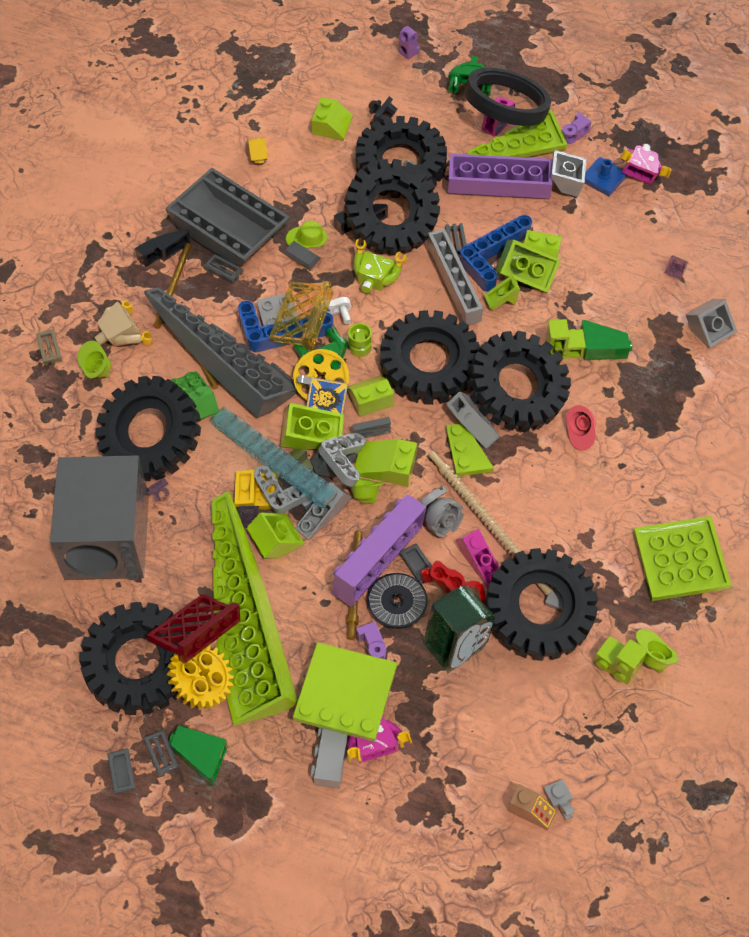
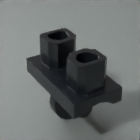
M389 96L382 106L380 100H372L369 103L370 114L375 113L370 125L378 121L383 126V118H387L384 113L391 118L394 116L397 108L391 104L393 98Z

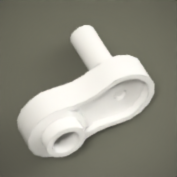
M340 297L329 301L322 300L315 307L317 314L322 312H328L332 315L341 314L344 324L351 323L348 311L352 305L348 297Z

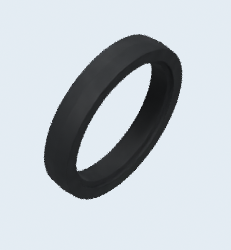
M480 68L472 71L466 81L464 94L467 101L479 112L497 121L517 126H534L542 123L549 113L551 98L547 91L535 81L516 72L500 68ZM495 84L514 89L533 100L538 108L519 109L501 104L486 96L477 86Z

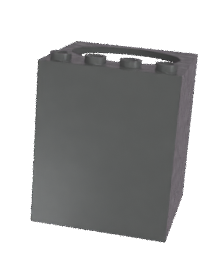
M139 456L58 457L50 544L64 580H137L144 578L149 494Z

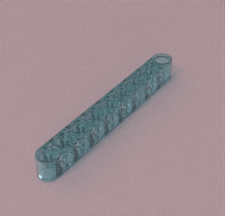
M223 406L209 419L217 430L321 508H324L337 495V491L328 482Z

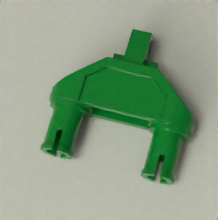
M472 56L471 63H462L449 72L448 80L450 83L448 91L452 93L453 88L454 94L457 93L459 83L466 84L472 71L486 68L484 65L478 64V57ZM494 84L478 86H482L481 92L484 94L487 92L486 96L489 97L491 95V87Z
M333 326L331 327L332 330L330 328L326 330V335L332 343L318 349L333 351L343 359L348 347V341L341 337L336 327ZM299 341L301 346L298 342L293 346L300 359L310 352L303 341ZM316 355L313 361L316 364H321L324 357ZM333 361L331 363V369H340L339 365H341V363L339 361Z

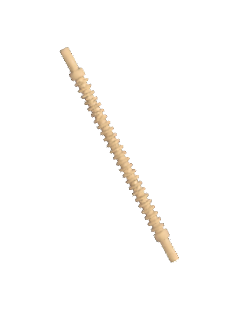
M432 451L429 457L439 467V472L445 476V479H448V483H451L452 487H455L454 490L458 491L464 502H468L471 510H475L474 514H478V518H482L481 522H485L484 525L488 526V530H492L491 534H495V538H499L498 542H502L501 546H505L506 551L509 550L508 554L512 555L513 559L514 554L522 550H518V546H514L515 542H511L510 537L507 538L508 534H504L505 530H501L498 522H494V518L491 517L490 513L487 514L488 510L484 509L480 501L477 502L478 499L474 498V494H470L471 490H467L468 487L464 486V482H461L460 478H457L458 475L454 474L455 472L451 470L449 464H445L437 453ZM536 583L546 596L553 591L545 583Z

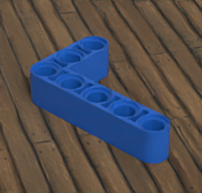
M521 215L461 248L460 261L464 270L483 291H490L496 286L497 272L486 260L502 252L508 239L518 242L524 240L527 230L532 228L531 217Z
M242 301L238 305L239 320L247 346L250 347L252 352H261L295 344L296 342L299 343V341L327 336L326 330L328 328L332 330L331 327L334 326L332 314L322 312L261 327L254 304L251 301Z

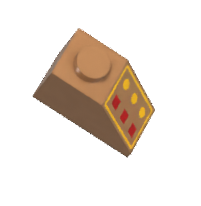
M520 784L508 809L509 812L547 831L557 811L539 793Z

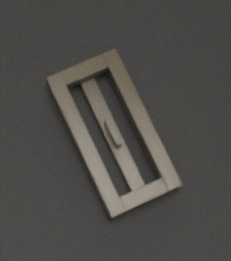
M54 329L36 333L44 365L47 366L49 362L54 364L57 360L62 362ZM49 335H52L57 353L56 356H53ZM41 337H45L50 356L46 358Z

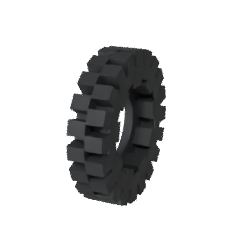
M396 116V123H393L391 117L383 118V126L376 121L371 124V129L366 127L362 131V137L359 136L356 142L357 172L360 169L364 170L366 165L372 162L377 165L378 161L383 159V154L389 147L402 144L411 146L418 152L419 162L415 165L414 171L418 172L421 169L427 174L426 181L432 180L436 187L437 181L440 182L444 177L447 161L446 141L443 136H440L438 129L435 127L430 129V123L423 120L418 126V118L411 116L408 123H405V116ZM388 190L383 191L379 194L385 196ZM391 190L390 198L399 199L400 193Z
M382 159L378 161L377 165L374 162L366 165L365 169H360L354 179H352L344 200V215H347L346 224L348 229L353 228L352 235L356 240L363 239L362 245H364V240L366 241V248L370 249L371 246L376 247L375 252L383 254L385 250L389 251V255H396L399 251L406 254L411 252L414 247L417 249L423 245L424 241L428 239V233L432 232L435 228L440 214V206H438L440 201L438 192H433L435 185L432 180H425L427 176L425 172L421 169L418 172L414 171L415 165L408 162L405 167L402 166V160L393 159L392 163L389 164L388 159ZM393 190L404 195L410 205L409 217L398 225H388L381 222L373 211V201L379 193Z
M428 310L419 311V318H416L412 312L405 315L404 322L399 318L393 323V329L388 328L385 332L380 346L381 373L388 380L392 389L396 387V394L404 398L408 393L409 401L418 403L420 397L424 398V404L433 405L434 398H438L439 404L449 402V395L453 398L459 391L462 392V389L466 392L468 391V369L480 348L479 342H476L477 336L473 330L468 331L469 325L463 320L457 324V317L450 313L446 319H443L442 311L434 310L433 317H429ZM426 340L443 344L450 353V360L439 371H421L410 360L412 348Z
M511 331L502 332L500 337L496 334L490 337L488 342L485 341L470 363L467 377H469L467 386L468 391H474L471 399L474 405L482 404L479 411L484 417L489 413L493 415L490 421L494 424L499 425L501 421H504V428L513 431L516 426L519 427V432L529 431L531 427L536 430L542 428L545 423H550L568 400L571 378L566 377L569 373L567 364L560 365L563 357L558 351L554 354L550 353L554 346L546 341L542 346L539 345L541 337L532 334L529 339H526V332L517 331L514 336ZM510 364L526 366L537 378L538 388L536 393L528 399H518L509 396L499 382L501 370Z
M148 376L138 377V383H135L132 379L125 382L126 390L122 391L119 388L114 390L111 394L115 400L112 402L106 399L102 405L106 413L98 414L96 422L101 425V427L95 428V437L100 440L97 442L98 449L104 454L103 456H139L145 481H151V476L156 480L165 478V471L171 474L179 470L177 465L179 461L185 464L190 459L187 451H195L198 442L194 439V436H200L201 427L197 424V422L201 421L200 414L195 409L197 406L180 386L169 379L164 380L160 376H153L151 380ZM149 408L161 411L167 421V428L163 438L150 447H139L133 444L130 440L128 429L136 414Z
M541 548L530 549L529 554H525L524 550L515 553L513 559L508 557L501 563L500 569H496L485 598L487 622H493L492 633L497 639L501 637L504 640L502 645L509 651L515 648L518 650L516 655L524 658L529 654L533 655V660L543 661L545 657L554 660L560 658L563 653L566 655L570 654L586 639L597 616V591H592L594 583L591 577L584 576L586 570L579 563L575 566L571 564L573 558L564 554L560 558L557 556L556 550L547 549L546 553H541ZM545 583L551 585L560 593L563 600V611L557 620L549 624H536L523 615L519 605V598L522 591L529 585Z
M131 602V609L127 610L124 604L114 607L115 614L112 616L108 611L99 617L101 621L99 625L93 623L88 629L90 636H84L81 644L83 652H80L79 657L82 667L80 669L91 694H94L96 700L103 706L107 704L109 710L119 713L123 709L125 715H136L137 710H142L143 715L154 713L153 707L157 705L160 710L169 706V699L172 697L176 700L179 693L178 691H171L175 687L174 684H168L172 677L167 675L171 670L167 666L172 662L170 660L171 657L176 655L174 652L155 644L160 651V663L151 675L142 679H130L123 676L116 667L115 658L119 648L124 643L137 638L147 639V634L172 617L173 612L165 607L159 610L158 604L149 602L146 608L142 607L141 602ZM182 623L173 624L170 627L182 626ZM183 632L171 633V636L183 635ZM160 634V635H158V637H166V636H168V634ZM171 642V643L177 646V644H178L179 642Z

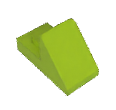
M511 275L484 294L490 309L494 311L507 301L515 305L520 288L514 275Z

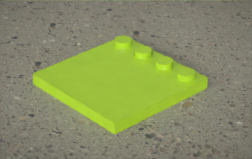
M711 516L634 528V535L652 601L731 589L732 585Z
M317 642L293 715V721L375 742L397 669V662Z

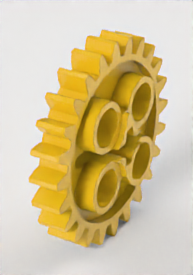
M209 645L186 664L179 661L178 654L171 657L170 660L172 662L167 666L171 670L167 675L172 677V679L168 681V684H174L175 687L171 691L179 692L176 698L183 697V704L189 701L191 708L198 705L199 710L204 707L208 710L212 706L216 707L220 702L222 703L226 699L225 696L231 693L229 689L233 684L229 681L234 676L228 673L233 669L226 667L229 660H222L224 653L218 655L217 647L212 651Z

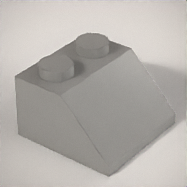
M554 150L551 178L561 193L578 197L585 183L587 159Z
M711 299L685 315L691 331L707 348L715 346L737 332L726 299Z

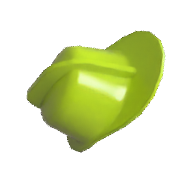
M306 221L301 227L293 228L288 232L286 242L290 245L295 241L305 248L320 247L326 243L327 233L322 228V225L317 222Z
M96 341L84 343L79 349L77 357L84 374L91 379L109 377L108 372L111 369V361L101 345Z
M359 478L356 485L351 487L353 496L362 503H375L379 494V486L384 483Z
M646 629L636 632L638 644L648 650L644 660L647 666L662 673L668 665L677 663V653L657 634Z

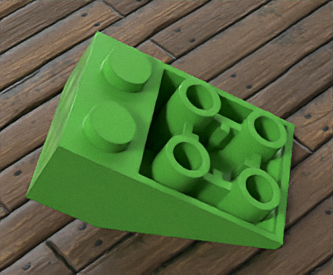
M197 371L188 372L185 376L177 379H171L193 399L197 406L195 409L200 414V419L220 412L214 392Z

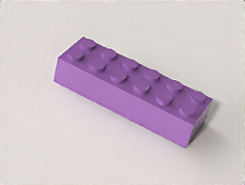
M450 154L448 193L550 199L552 159Z
M408 494L403 499H399L394 509L384 515L380 525H375L367 539L363 538L358 545V549L355 552H350L346 562L335 569L333 573L332 594L352 607L398 556L400 551L422 529L426 506Z

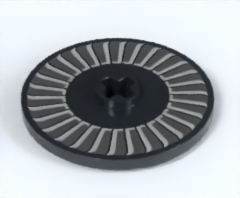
M390 573L380 577L372 584L367 596V605L371 616L381 625L392 629H403L416 624L425 614L428 601L423 585L416 578L404 573ZM401 598V602L394 603V599Z

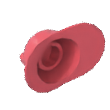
M583 405L571 407L566 416L570 442L578 450L589 449L596 439V418Z

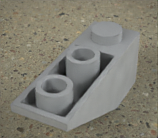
M459 391L447 403L455 417L486 449L500 438V435L486 416L484 417L479 411L477 404L474 405L470 395Z
M329 482L295 528L310 540L341 512L352 496L337 484Z

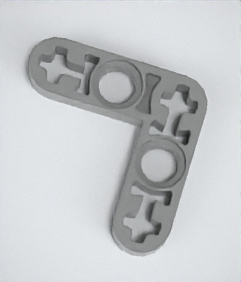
M351 433L324 440L318 449L319 454L343 484L350 487L356 485L360 474L345 455L361 451L366 443L365 438L358 433Z
M260 466L254 471V477L275 513H285L320 494L324 487L321 478L312 475L282 490L267 466ZM263 473L266 475L268 481L266 482L261 476V474ZM269 487H277L273 493L267 492ZM296 491H301V492H302V495H301L300 497H298V498H293V497H292V494H293L294 492H296ZM278 497L283 505L279 506L275 499Z

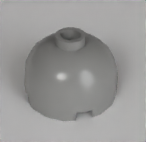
M438 498L429 504L425 513L427 527L438 537H447L445 535L451 530L453 533L460 526L464 516L461 513L463 506L451 498Z

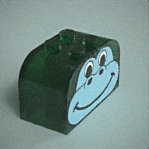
M468 585L460 586L432 603L423 644L448 674L486 646L494 625L495 616Z

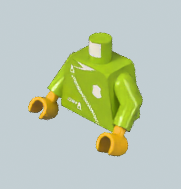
M357 239L355 245L358 250L355 252L353 266L355 275L358 277V283L362 285L361 290L364 293H370L372 288L381 291L385 286L396 282L402 270L401 265L408 260L407 256L404 255L403 259L399 260L401 252H397L395 255L396 263L395 260L368 251L362 253L367 246L366 241L364 240V245L359 247V239Z

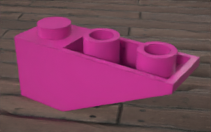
M477 529L470 531L455 541L464 558L488 588L493 574L500 567L480 530Z

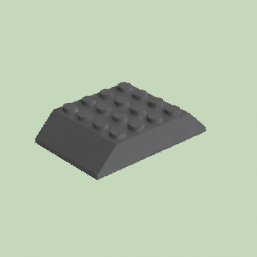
M214 168L209 169L165 208L181 231H189L191 238L233 264L245 262L290 220L288 215Z

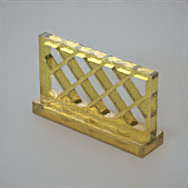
M291 281L271 331L270 341L305 345L307 350H313L333 296L331 283L323 281L322 285ZM294 288L302 289L301 292L295 295L292 293ZM313 290L319 291L318 294L312 297L308 294ZM306 295L308 297L307 300L301 303L297 300ZM295 301L297 305L288 309L287 305ZM312 303L313 308L305 311L303 307ZM301 309L303 313L294 317L292 313ZM290 315L292 319L283 323L282 318ZM307 317L308 322L300 325L298 321ZM296 323L298 327L289 332L287 327ZM283 329L286 331V334L276 336L277 332ZM300 331L303 333L301 339L293 337V335Z

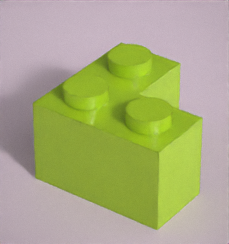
M567 319L548 320L545 342L547 341L554 346L550 353L554 354L558 351L563 359L584 358L586 345L583 329L568 330Z
M609 636L596 653L594 663L601 670L611 673L617 681L629 685L641 669L648 650L632 639L626 645H623Z

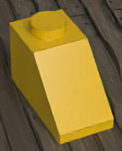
M265 138L247 139L250 160L255 163L265 162L264 159H268Z

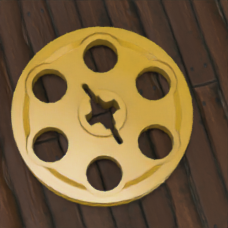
M317 349L306 353L301 357L294 369V385L300 396L306 401L308 400V394L302 392V387L305 384H300L297 381L300 375L299 370L303 366L309 368L307 377L319 378L315 371L316 369L321 375L326 374L324 376L325 380L335 381L336 379H342L344 383L349 385L350 376L345 361L337 353L330 350ZM316 355L324 357L321 364L314 363L313 359ZM339 361L341 363L340 369H331V363Z

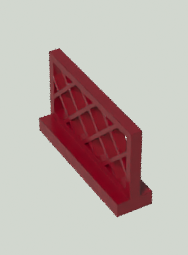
M202 594L148 633L147 640L178 654L179 661L186 664L241 621L239 604L232 602L227 605ZM203 602L209 604L206 606H199ZM209 611H211V614H204V615H199V614H198V613H200V612H209ZM196 613L195 616H185L187 614ZM199 621H207L206 623L199 624ZM197 622L194 625H185V623ZM182 623V626L170 627L173 624ZM194 631L191 634H185V632ZM183 632V635L171 636V633ZM160 634H168L166 637H158ZM171 642H179V643H178L177 646H176V645L172 644Z

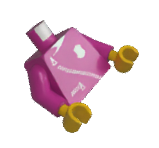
M648 144L637 145L634 150H624L620 156V159L626 162L622 170L623 174L650 185L656 176L669 178L672 169L661 165L658 160V154L651 151V147Z
M382 717L375 742L349 735L346 746L348 762L351 763L352 758H357L360 763L398 752V742L401 748L404 747V742L412 743L409 732L402 731L390 720H385Z

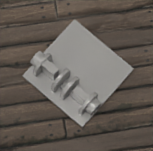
M292 292L257 300L258 312L261 315L263 326L299 318Z

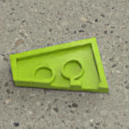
M462 423L446 425L454 470L458 477L494 472V467L476 439Z

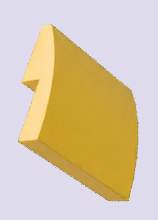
M255 470L236 471L235 506L248 509H272L254 477ZM272 472L273 475H274V477H275L276 480H277V475H276V473H275V472ZM264 473L261 474L264 481H268L266 475ZM269 487L267 489V492L273 493L276 490V487Z

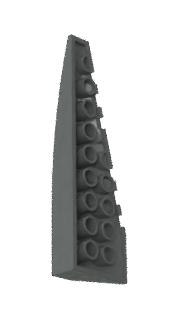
M160 288L144 291L145 296L192 355L257 417L271 413L298 393L294 380L273 362L269 364L264 361L265 357L261 354L255 355L249 351L250 347L235 342L236 338L213 323L210 325L206 323L203 316L192 314L189 312V307L177 304V299Z

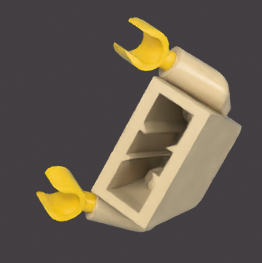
M117 301L113 306L107 307L102 317L98 320V325L102 332L96 335L95 339L100 345L109 340L115 346L140 343L141 341L144 345L149 346L152 344L153 339L150 338L151 334L148 331L143 332L142 336L140 335L141 331L130 316L133 313V306L129 305L128 301H123L122 305Z

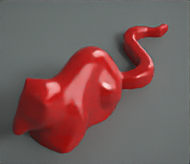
M435 561L431 568L427 567L421 570L420 576L423 583H435L450 596H456L468 591L470 588H475L479 593L480 606L487 613V609H485V590L480 582L474 580L466 583L461 573L447 568L440 561Z

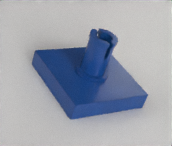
M599 157L585 172V184L610 197L627 175L623 174V169L613 164L612 160Z

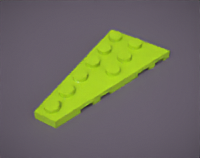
M550 109L542 123L534 126H517L505 132L503 136H497L491 142L481 144L467 151L466 154L530 157L554 152V150L567 149V142L552 109Z

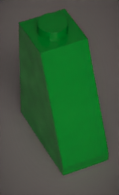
M582 320L580 329H583L586 345L584 360L628 359L629 352L632 351L633 347L628 333Z
M178 725L176 732H172L169 740L173 753L209 785L214 786L228 749L227 740Z

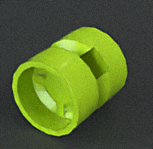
M356 323L349 328L348 348L352 355L364 357L371 352L372 330L365 323Z

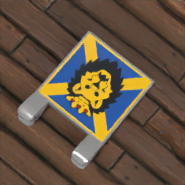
M302 375L298 376V383L310 385L307 407L343 414L348 388L347 383Z

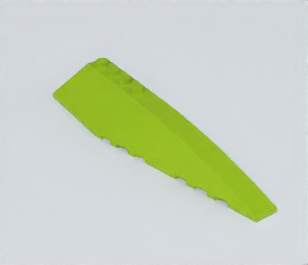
M227 491L212 500V523L214 524L212 539L215 541V550L213 551V559H215V567L213 568L214 599L227 605L232 602L239 604L241 621L217 639L215 648H218V655L224 653L223 661L229 660L226 667L233 669L228 673L234 676L229 681L233 686L229 689L231 693L226 697L233 724L237 726L282 713L296 706L298 700L260 571L231 494Z

